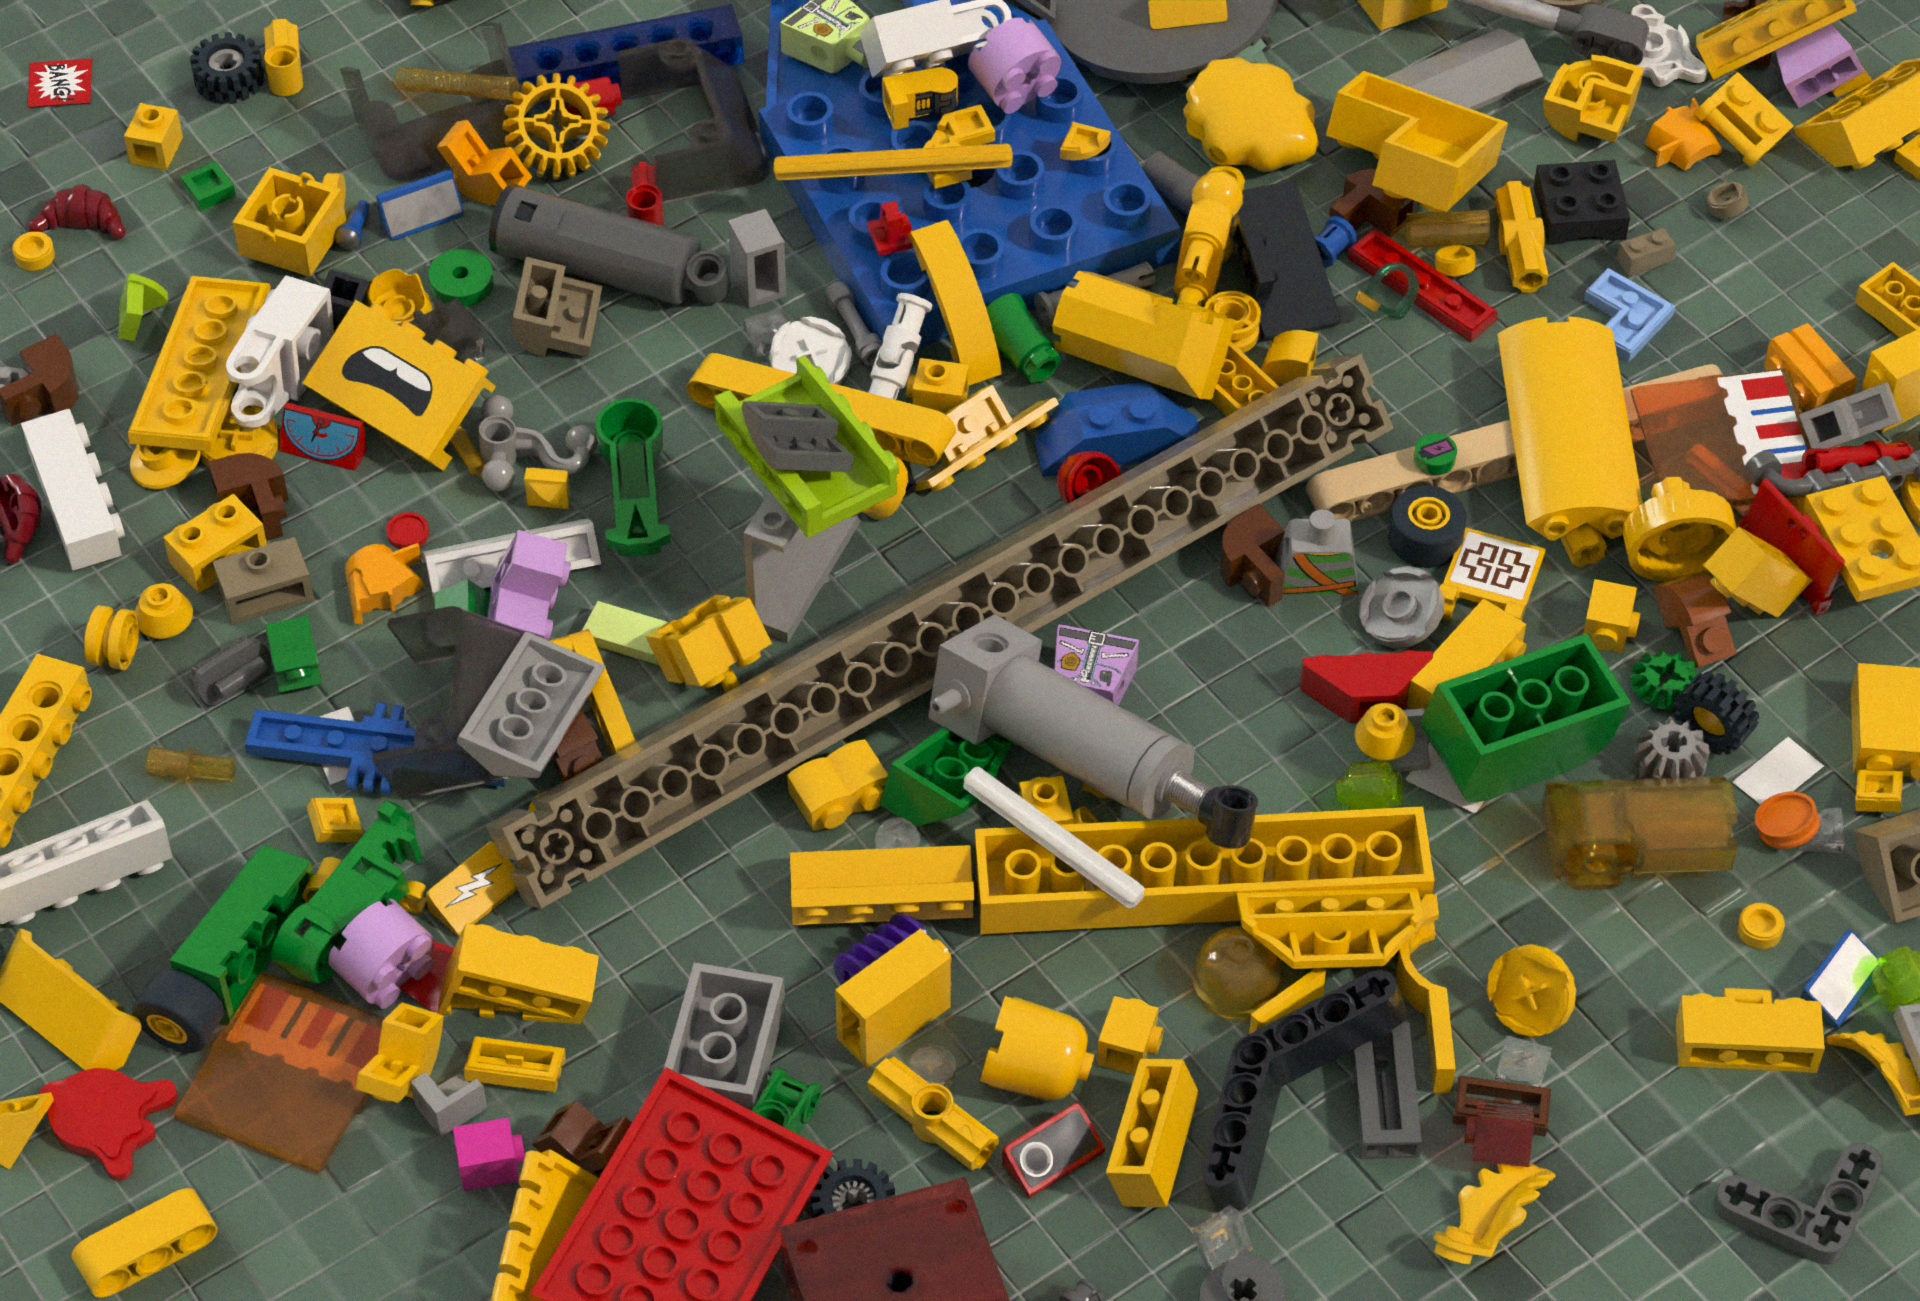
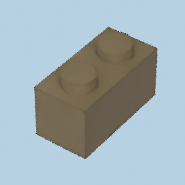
M1662 228L1620 242L1617 261L1627 275L1632 276L1673 262L1676 244L1666 230Z

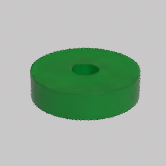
M454 249L439 255L429 267L428 278L431 293L435 299L447 306L469 307L478 304L489 296L494 287L491 262L485 255L475 250Z

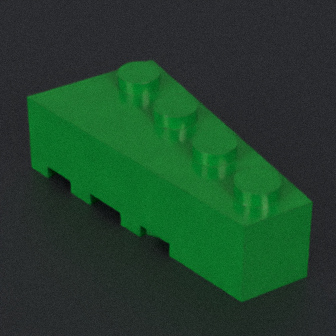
M263 844L255 855L246 862L243 870L170 959L173 970H179L192 975L216 993L222 1001L225 1011L219 1023L229 1027L233 1026L272 961L273 944L281 926L295 909L306 903L303 899V892L308 880L314 875L311 861Z

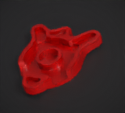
M93 1068L78 1072L64 1080L49 1082L39 1091V1094L52 1093L54 1101L46 1113L57 1141L64 1148L78 1155L89 1156L98 1160L105 1167L108 1176L116 1181H122L131 1176L133 1171V1152L150 1143L156 1137L153 1123L146 1120L145 1117L171 1107L178 1097L176 1086L170 1080L139 1082L121 1072L107 1068Z

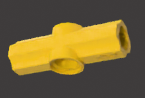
M1508 181L1504 186L1496 189L1495 203L1499 217V250L1502 256H1507L1513 287L1520 289L1522 293H1533L1540 287L1547 285L1548 270L1543 253V221L1541 218H1536L1530 187L1524 186L1521 181Z
M896 1057L891 1059L885 1058L875 1068L871 1078L867 1081L868 1091L911 1123L913 1132L918 1139L926 1143L938 1144L971 1171L976 1168L981 1169L990 1160L999 1144V1137L954 1103L952 1093L946 1087L935 1083L929 1084ZM929 1111H937L940 1114L931 1116L925 1113Z

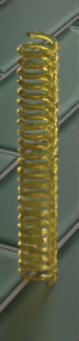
M399 67L395 74L396 84L394 81H391L393 87L398 90L513 101V81L516 83V91H519V83L515 77L412 67ZM400 71H401V74H400V83H401V85L399 84V81H398V74H399ZM405 72V81L403 83V74ZM448 76V85L446 87V78ZM521 85V91H520V92L523 93L524 88H523V85Z

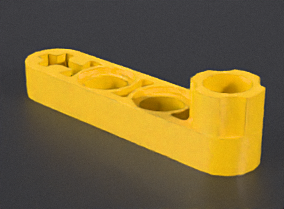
M589 629L550 640V642L604 665ZM605 668L590 693L588 700L609 752L613 756L633 745L636 741Z

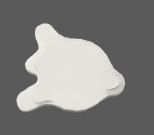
M1639 4L1633 7L1631 15L1642 18L1649 25V35L1641 63L1637 65L1644 68L1642 77L1651 78L1652 83L1659 87L1666 86L1678 78L1693 83L1705 81L1708 69L1702 61L1691 53L1689 38L1679 24L1678 30H1676L1672 26L1665 24V16L1657 13L1650 5Z

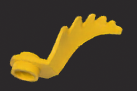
M1859 1031L1854 1034L1849 1032L1832 1034L1826 1038L1828 1045L1855 1050L1869 1059L1887 1080L1904 1116L1920 1114V1080L1911 1059L1906 1057V1050L1901 1042L1886 1043V1037L1882 1033L1869 1035L1866 1031Z
M1520 1160L1513 1161L1512 1166L1505 1161L1498 1162L1499 1174L1486 1168L1480 1170L1478 1178L1481 1186L1467 1185L1459 1192V1228L1448 1225L1445 1232L1435 1231L1433 1239L1437 1243L1434 1252L1444 1258L1462 1264H1470L1473 1255L1492 1257L1498 1242L1524 1222L1527 1212L1522 1206L1535 1201L1540 1195V1192L1536 1191V1189L1542 1188L1549 1181H1552L1556 1177L1555 1173L1532 1163L1526 1165Z

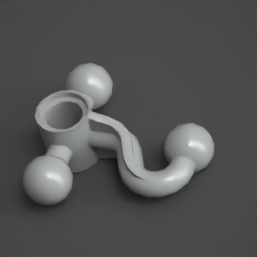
M496 394L488 397L483 402L481 414L484 420L479 426V455L485 464L482 472L483 481L491 490L503 491L513 484L515 471L512 465L518 457L538 456L547 469L565 470L571 475L583 470L589 462L590 455L596 450L598 440L595 431L589 426L578 425L568 431L565 439L566 447L573 456L567 459L560 458L542 434L535 430L515 426V423L511 420L514 409L508 398Z

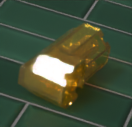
M1724 776L1546 782L1542 806L1553 876L1560 881L1562 875L1568 878L1569 886L1575 890L1614 889L1621 885V876L1629 872L1632 873L1633 879L1642 873L1732 871L1737 853V838H1731L1732 825H1737V808L1732 783L1726 781L1727 778Z

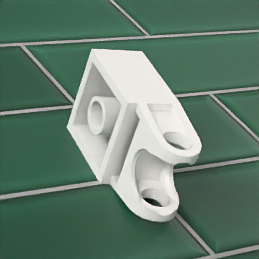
M938 0L874 16L859 33L872 78L908 73V70L919 66L922 67V70L945 66V61L970 53L975 46L978 50H981L988 42L984 36L991 29L999 25L997 17L991 11L984 8H997L1002 14L1003 23L1012 19L1008 5L1002 0H975L951 6L950 0ZM982 19L986 20L990 24L991 28L987 27L983 23Z
M285 276L277 288L272 289L268 293L265 304L259 312L249 318L245 332L226 362L227 377L231 382L240 383L231 404L232 419L237 424L250 428L267 424L289 399L298 401L308 388L302 382L334 334L329 288ZM238 366L241 368V373L236 370ZM256 405L263 409L256 415L241 413L246 406Z

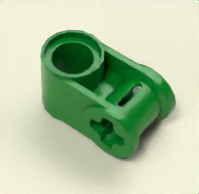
M778 1067L770 1076L764 1092L751 1111L799 1135L804 1125L813 1117L819 1105L822 1085L814 1082L811 1085L805 1084L787 1076V1070Z

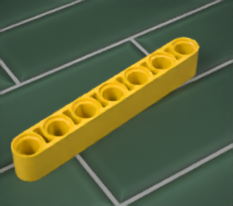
M710 353L705 357L687 383L686 391L697 404L715 410L714 396L730 389L740 402L794 376L795 373L718 353ZM829 383L838 395L843 394L847 398L852 412L861 423L866 422L871 427L875 439L884 451L889 450L901 460L923 466H933L938 462L956 434L954 422L942 412Z

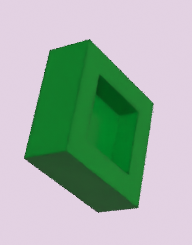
M216 161L180 176L183 189L200 212L236 196L234 184Z

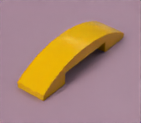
M948 219L909 232L908 234L922 272L927 271L953 348L949 350L954 363L969 365V386L1002 375L998 349L982 294L967 256Z

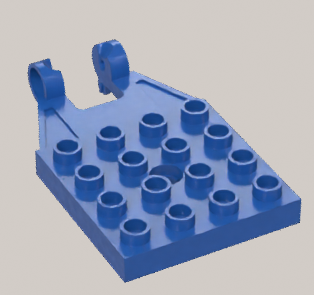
M770 0L766 107L759 109L760 143L773 165L775 158L778 156L923 148L926 142L931 140L937 130V124L943 115L929 113V115L910 118L909 127L893 130L883 105L882 77L884 76L872 78L869 67H863L852 61L839 72L829 73L781 52L780 22L809 0ZM902 0L906 8L938 1ZM950 0V3L953 6L975 0ZM1006 0L1002 1L1008 5L1012 19L1023 18L1026 23H1029V20L1033 21L1059 54L1061 66L1055 77L1058 82L1055 90L1046 97L1041 98L1036 95V98L1023 104L1016 112L1006 114L994 103L969 70L968 60L971 52L945 61V66L943 67L954 71L958 76V105L954 111L981 104L995 129V141L983 145L1006 143L1011 145L1013 152L1011 167L972 170L973 176L987 181V183L970 188L967 181H962L934 189L926 172L782 180L838 279L845 282L852 289L855 295V308L870 334L876 333L882 344L887 325H892L899 305L896 298L900 293L918 296L933 305L931 311L925 314L919 335L922 338L919 347L950 337L927 271L922 272L914 248L883 256L878 255L868 232L867 222L880 219V204L897 201L898 210L902 214L906 213L913 231L948 219L967 256L986 307L1003 295L1018 293L1024 300L1028 310L1035 309L1034 296L1036 293L1043 291L1049 294L1063 289L1068 282H1079V280L1073 279L1078 271L1093 272L1107 276L1139 265L1145 261L1151 265L1152 269L1176 262L1179 259L1180 226L1047 20L1042 19L1038 21ZM984 8L991 11L997 17L999 24L1002 23V14L997 8ZM982 19L983 23L987 27L991 28L990 24L986 20ZM915 67L907 72L922 70V67ZM1072 122L1111 131L1110 143L1099 154L1083 160L1060 159V148Z

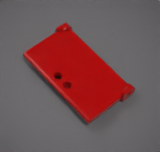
M1765 478L1758 488L1747 516L1740 519L1738 526L1784 552L1813 580L1803 590L1801 595L1812 605L1811 609L1816 615H1822L1832 603L1833 597L1831 593L1846 561L1821 536L1819 526L1806 513L1801 514Z

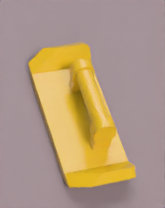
M22 928L19 929L0 969V1002L82 1069L107 1068L116 1071L123 1067L141 1031L140 1020L133 1015L124 1013L123 1006L115 1000H109L75 973L73 967L64 959H54L32 941V932Z

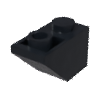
M336 268L329 269L323 287L329 288L331 293L334 333L355 300L366 305L367 289L372 280L371 278Z

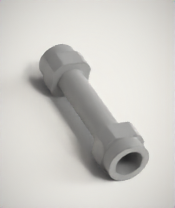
M843 281L834 282L825 291L828 304L833 313L841 314L856 340L855 352L859 359L866 366H873L882 342L876 333L870 334L855 308V295L852 289Z

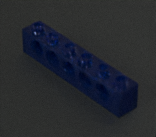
M732 4L505 47L508 77L513 93L517 91L523 94V83L529 81L537 88V76L541 74L546 78L547 83H551L553 74L559 73L561 77L560 83L567 84L569 76L572 75L576 78L575 82L608 76L611 83H618L620 88L744 63L743 34Z

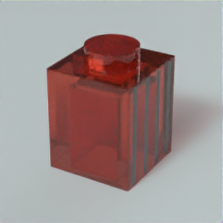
M1477 1101L1475 1116H1466L1464 1129V1144H1472V1161L1529 1167L1535 1124L1533 1107Z

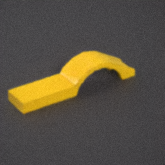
M1425 894L1421 901L1424 911V922L1399 949L1396 979L1404 998L1414 1009L1425 1014L1433 1093H1451L1456 1068L1447 988L1432 984L1420 975L1410 960V955L1421 944L1435 940L1434 921L1438 920L1439 917L1437 894Z

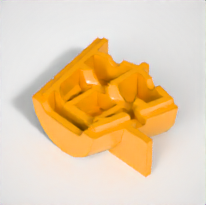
M1695 97L1691 100L1690 108L1683 106L1672 109L1668 106L1665 115L1652 125L1647 135L1645 146L1657 153L1656 167L1671 162L1685 171L1691 168L1694 163L1710 155L1717 156L1722 153V147L1706 120L1700 121L1694 115V112L1700 107Z
M418 543L394 552L384 544H372L357 550L349 557L345 564V575L354 625L363 624L362 613L372 612L375 608L380 610L391 609L392 612L396 611L395 606L400 604L405 597H411L424 587L422 579L409 567L422 562Z

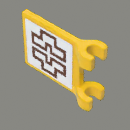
M1465 527L1463 544L1454 553L1444 582L1440 585L1445 598L1444 614L1441 619L1450 621L1457 598H1463L1477 603L1485 599L1522 621L1546 549Z

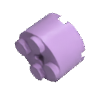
M1013 18L997 25L984 36L988 42L979 51L975 46L968 60L969 70L994 103L1006 114L1016 112L1023 104L1036 98V95L1041 98L1048 96L1057 87L1058 82L1055 77L1061 66V58L1031 20H1029V23H1026L1023 18Z
M388 899V906L378 901L357 915L341 933L347 939L341 950L339 951L333 946L328 959L330 967L368 1003L376 1004L381 1009H385L395 1002L401 992L399 987L411 977L414 980L421 979L430 971L434 964V959L429 956L434 944L433 936L394 899Z

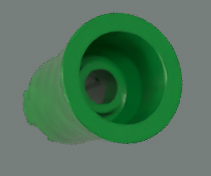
M1009 293L989 304L986 309L998 351L1009 360L1021 375H1025L1032 384L1036 382L1042 383L1053 376L1056 369L1062 363V358L1055 350L1052 341L1046 336L1031 315L1021 295Z

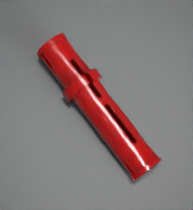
M1870 440L1860 446L1807 449L1802 455L1801 464L1804 471L1810 472L1814 469H1820L1824 474L1838 472L1842 466L1851 462L1856 463L1859 467L1873 465L1879 458L1884 456H1890L1894 461L1907 459L1914 450L1911 445L1908 446L1909 442L1907 441L1882 443L1879 440Z

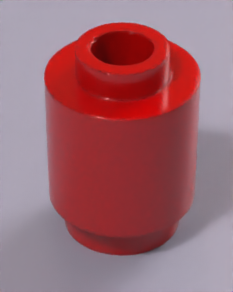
M608 76L575 82L574 87L578 89L582 84L588 83L590 88L586 95L587 97L599 94L601 99L596 107L607 108V116L616 115V107L622 106L618 83H611ZM564 102L567 112L572 115L581 116V119H584L577 108Z

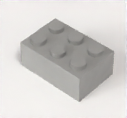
M694 962L664 1069L667 1067L751 1110L763 1093L785 1011L784 978Z

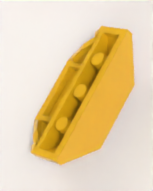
M1417 887L1237 892L1236 896L1242 928L1292 969L1385 966L1424 922V911Z

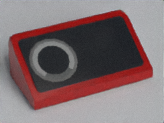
M1076 1102L1003 1147L1002 1166L1028 1198H1031L1105 1152V1146L1084 1109Z

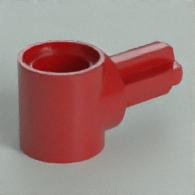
M641 161L638 163V166H634L631 169L632 188L626 194L627 216L664 226L662 192L656 187L655 169L651 165H646L645 161Z

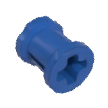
M1332 216L1325 222V229L1314 236L1324 268L1332 266L1336 262L1337 255L1343 249L1353 246L1357 240L1353 226L1339 216Z

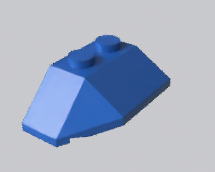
M1143 381L1067 392L1035 438L1034 447L1042 477L1057 475L1060 466L1067 457L1077 452L1098 451L1111 457L1118 466L1145 462L1200 431L1195 415L1150 382Z

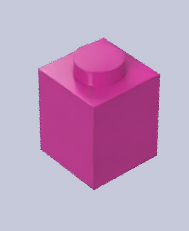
M509 1117L453 1127L463 1191L519 1181L517 1163L524 1162L525 1154L521 1134L512 1135Z

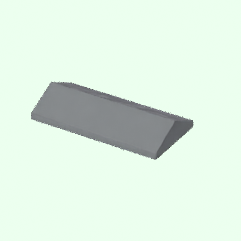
M1498 28L1383 78L1466 108L1477 110L1542 82L1543 74L1524 38Z
M525 631L459 734L457 743L493 776L539 778L603 674L606 665Z

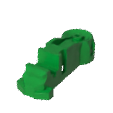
M624 398L615 400L601 410L596 418L595 425L599 452L608 465L611 466L616 528L605 529L606 545L609 549L618 550V555L633 557L661 552V546L671 543L669 524H658L654 463L663 448L662 416L659 410L651 403L642 399ZM643 441H644L645 446H646V457H647V469H648V481H649V483H647V481H646V469H645V457H644V445H643ZM617 444L619 447L621 485L619 484Z
M385 800L377 810L379 817L308 903L299 906L285 920L275 938L271 953L272 962L277 967L300 981L315 984L325 983L337 973L328 963L329 954L333 946L340 951L347 939L341 933L347 925L363 910L378 901L388 906V899H394L399 903L403 897L407 898L410 889L403 871L393 865V863L396 862L402 865L405 860H409L418 864L423 856L416 835L414 819L412 815L404 811L403 807ZM361 861H362L363 863L361 864V866L357 869V871H355V869L357 868V866H358V865L361 863ZM305 920L312 923L313 925L305 932L303 937L295 933Z

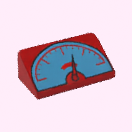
M285 403L279 442L280 451L349 470L357 469L367 451L362 421L292 403Z

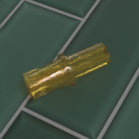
M151 746L147 752L145 768L148 775L184 778V781L187 783H191L193 778L233 781L236 774V760L229 757L197 754V750L191 747L187 751H178Z

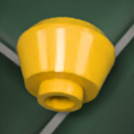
M165 583L155 584L145 589L140 595L135 609L138 617L139 631L148 637L157 639H168L177 636L190 625L193 618V608L188 598L176 587Z
M1380 703L1372 706L1357 723L1355 741L1359 749L1373 759L1383 761L1395 760L1406 755L1413 747L1415 729L1406 713L1400 707L1390 703Z

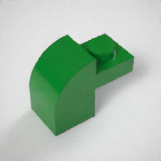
M305 616L265 624L279 692L322 684L309 617Z

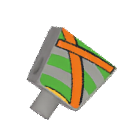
M1325 509L1314 511L1310 515V519L1290 520L1275 556V564L1285 573L1282 595L1358 594L1356 557L1350 521L1347 519H1336L1332 512Z

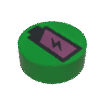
M1430 433L1422 436L1416 442L1414 462L1423 472L1441 475L1449 472L1454 467L1457 446L1450 437L1440 433Z

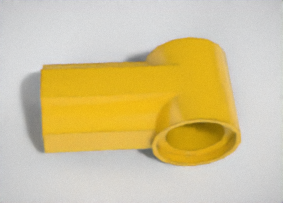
M287 19L272 20V23L264 28V60L270 91L275 95L291 96L298 93L304 84L298 27L288 22Z

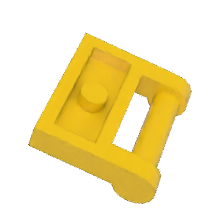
M1739 72L1733 75L1694 112V115L1700 121L1706 120L1744 156L1742 161L1749 168L1755 165L1794 126Z

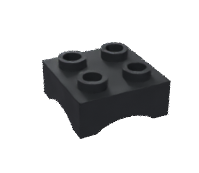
M1616 160L1537 165L1534 191L1543 215L1547 245L1562 244L1581 237H1603L1612 241L1626 240L1630 215Z

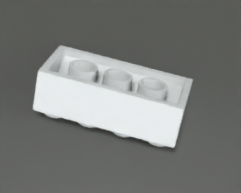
M145 800L0 856V924L9 922L10 925H17L27 922L35 917V911L50 905L53 908L65 907L76 902L79 899L78 895L94 888L97 892L106 891L121 883L120 878L135 872L138 875H146L161 869L164 866V861L173 858L162 817L150 802Z

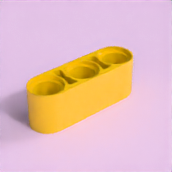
M191 1188L180 1189L85 1238L74 1248L71 1258L92 1294L98 1298L109 1297L203 1248L215 1238L218 1227L196 1191Z

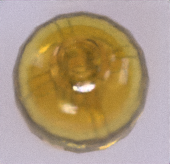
M1233 926L1220 929L1205 939L1198 949L1193 961L1191 985L1194 993L1196 990L1197 995L1202 999V1005L1209 1012L1226 1019H1249L1253 1012L1281 993L1282 961L1242 927Z

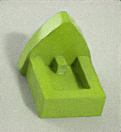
M134 273L128 274L119 302L118 339L135 341L143 311L155 309L168 303V292L157 282Z

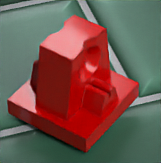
M897 201L880 204V219L867 222V229L878 255L883 256L912 249L913 245L908 233L913 231L906 213L902 214L898 210Z

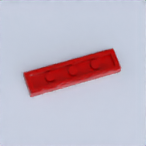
M1376 228L1372 229L1348 249L1347 259L1470 343L1497 321V310Z

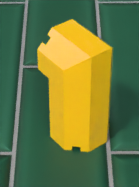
M1078 271L1073 279L1079 280V283L1075 288L1067 286L1064 289L1053 320V333L1060 335L1061 342L1054 341L1055 350L1198 399H1213L1236 320L1192 303L1172 304L1173 298L1165 297L1093 272Z

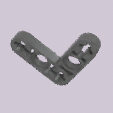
M1853 1143L1847 1146L1842 1152L1815 1208L1739 1175L1729 1176L1721 1181L1716 1192L1714 1208L1720 1218L1732 1225L1814 1262L1832 1264L1838 1261L1844 1254L1877 1185L1883 1167L1882 1156L1877 1149L1868 1144ZM1858 1161L1864 1162L1867 1166L1862 1171L1858 1183L1856 1184L1849 1180L1853 1168ZM1735 1194L1744 1197L1738 1206L1730 1203V1198L1732 1199ZM1840 1194L1848 1196L1855 1203L1856 1208L1850 1212L1838 1211L1832 1206L1830 1198ZM1758 1202L1763 1204L1759 1217L1753 1215ZM1773 1211L1785 1212L1790 1215L1794 1224L1789 1228H1778L1771 1224L1768 1215ZM1830 1223L1836 1227L1831 1241L1827 1246L1818 1243V1241L1822 1237L1827 1224Z

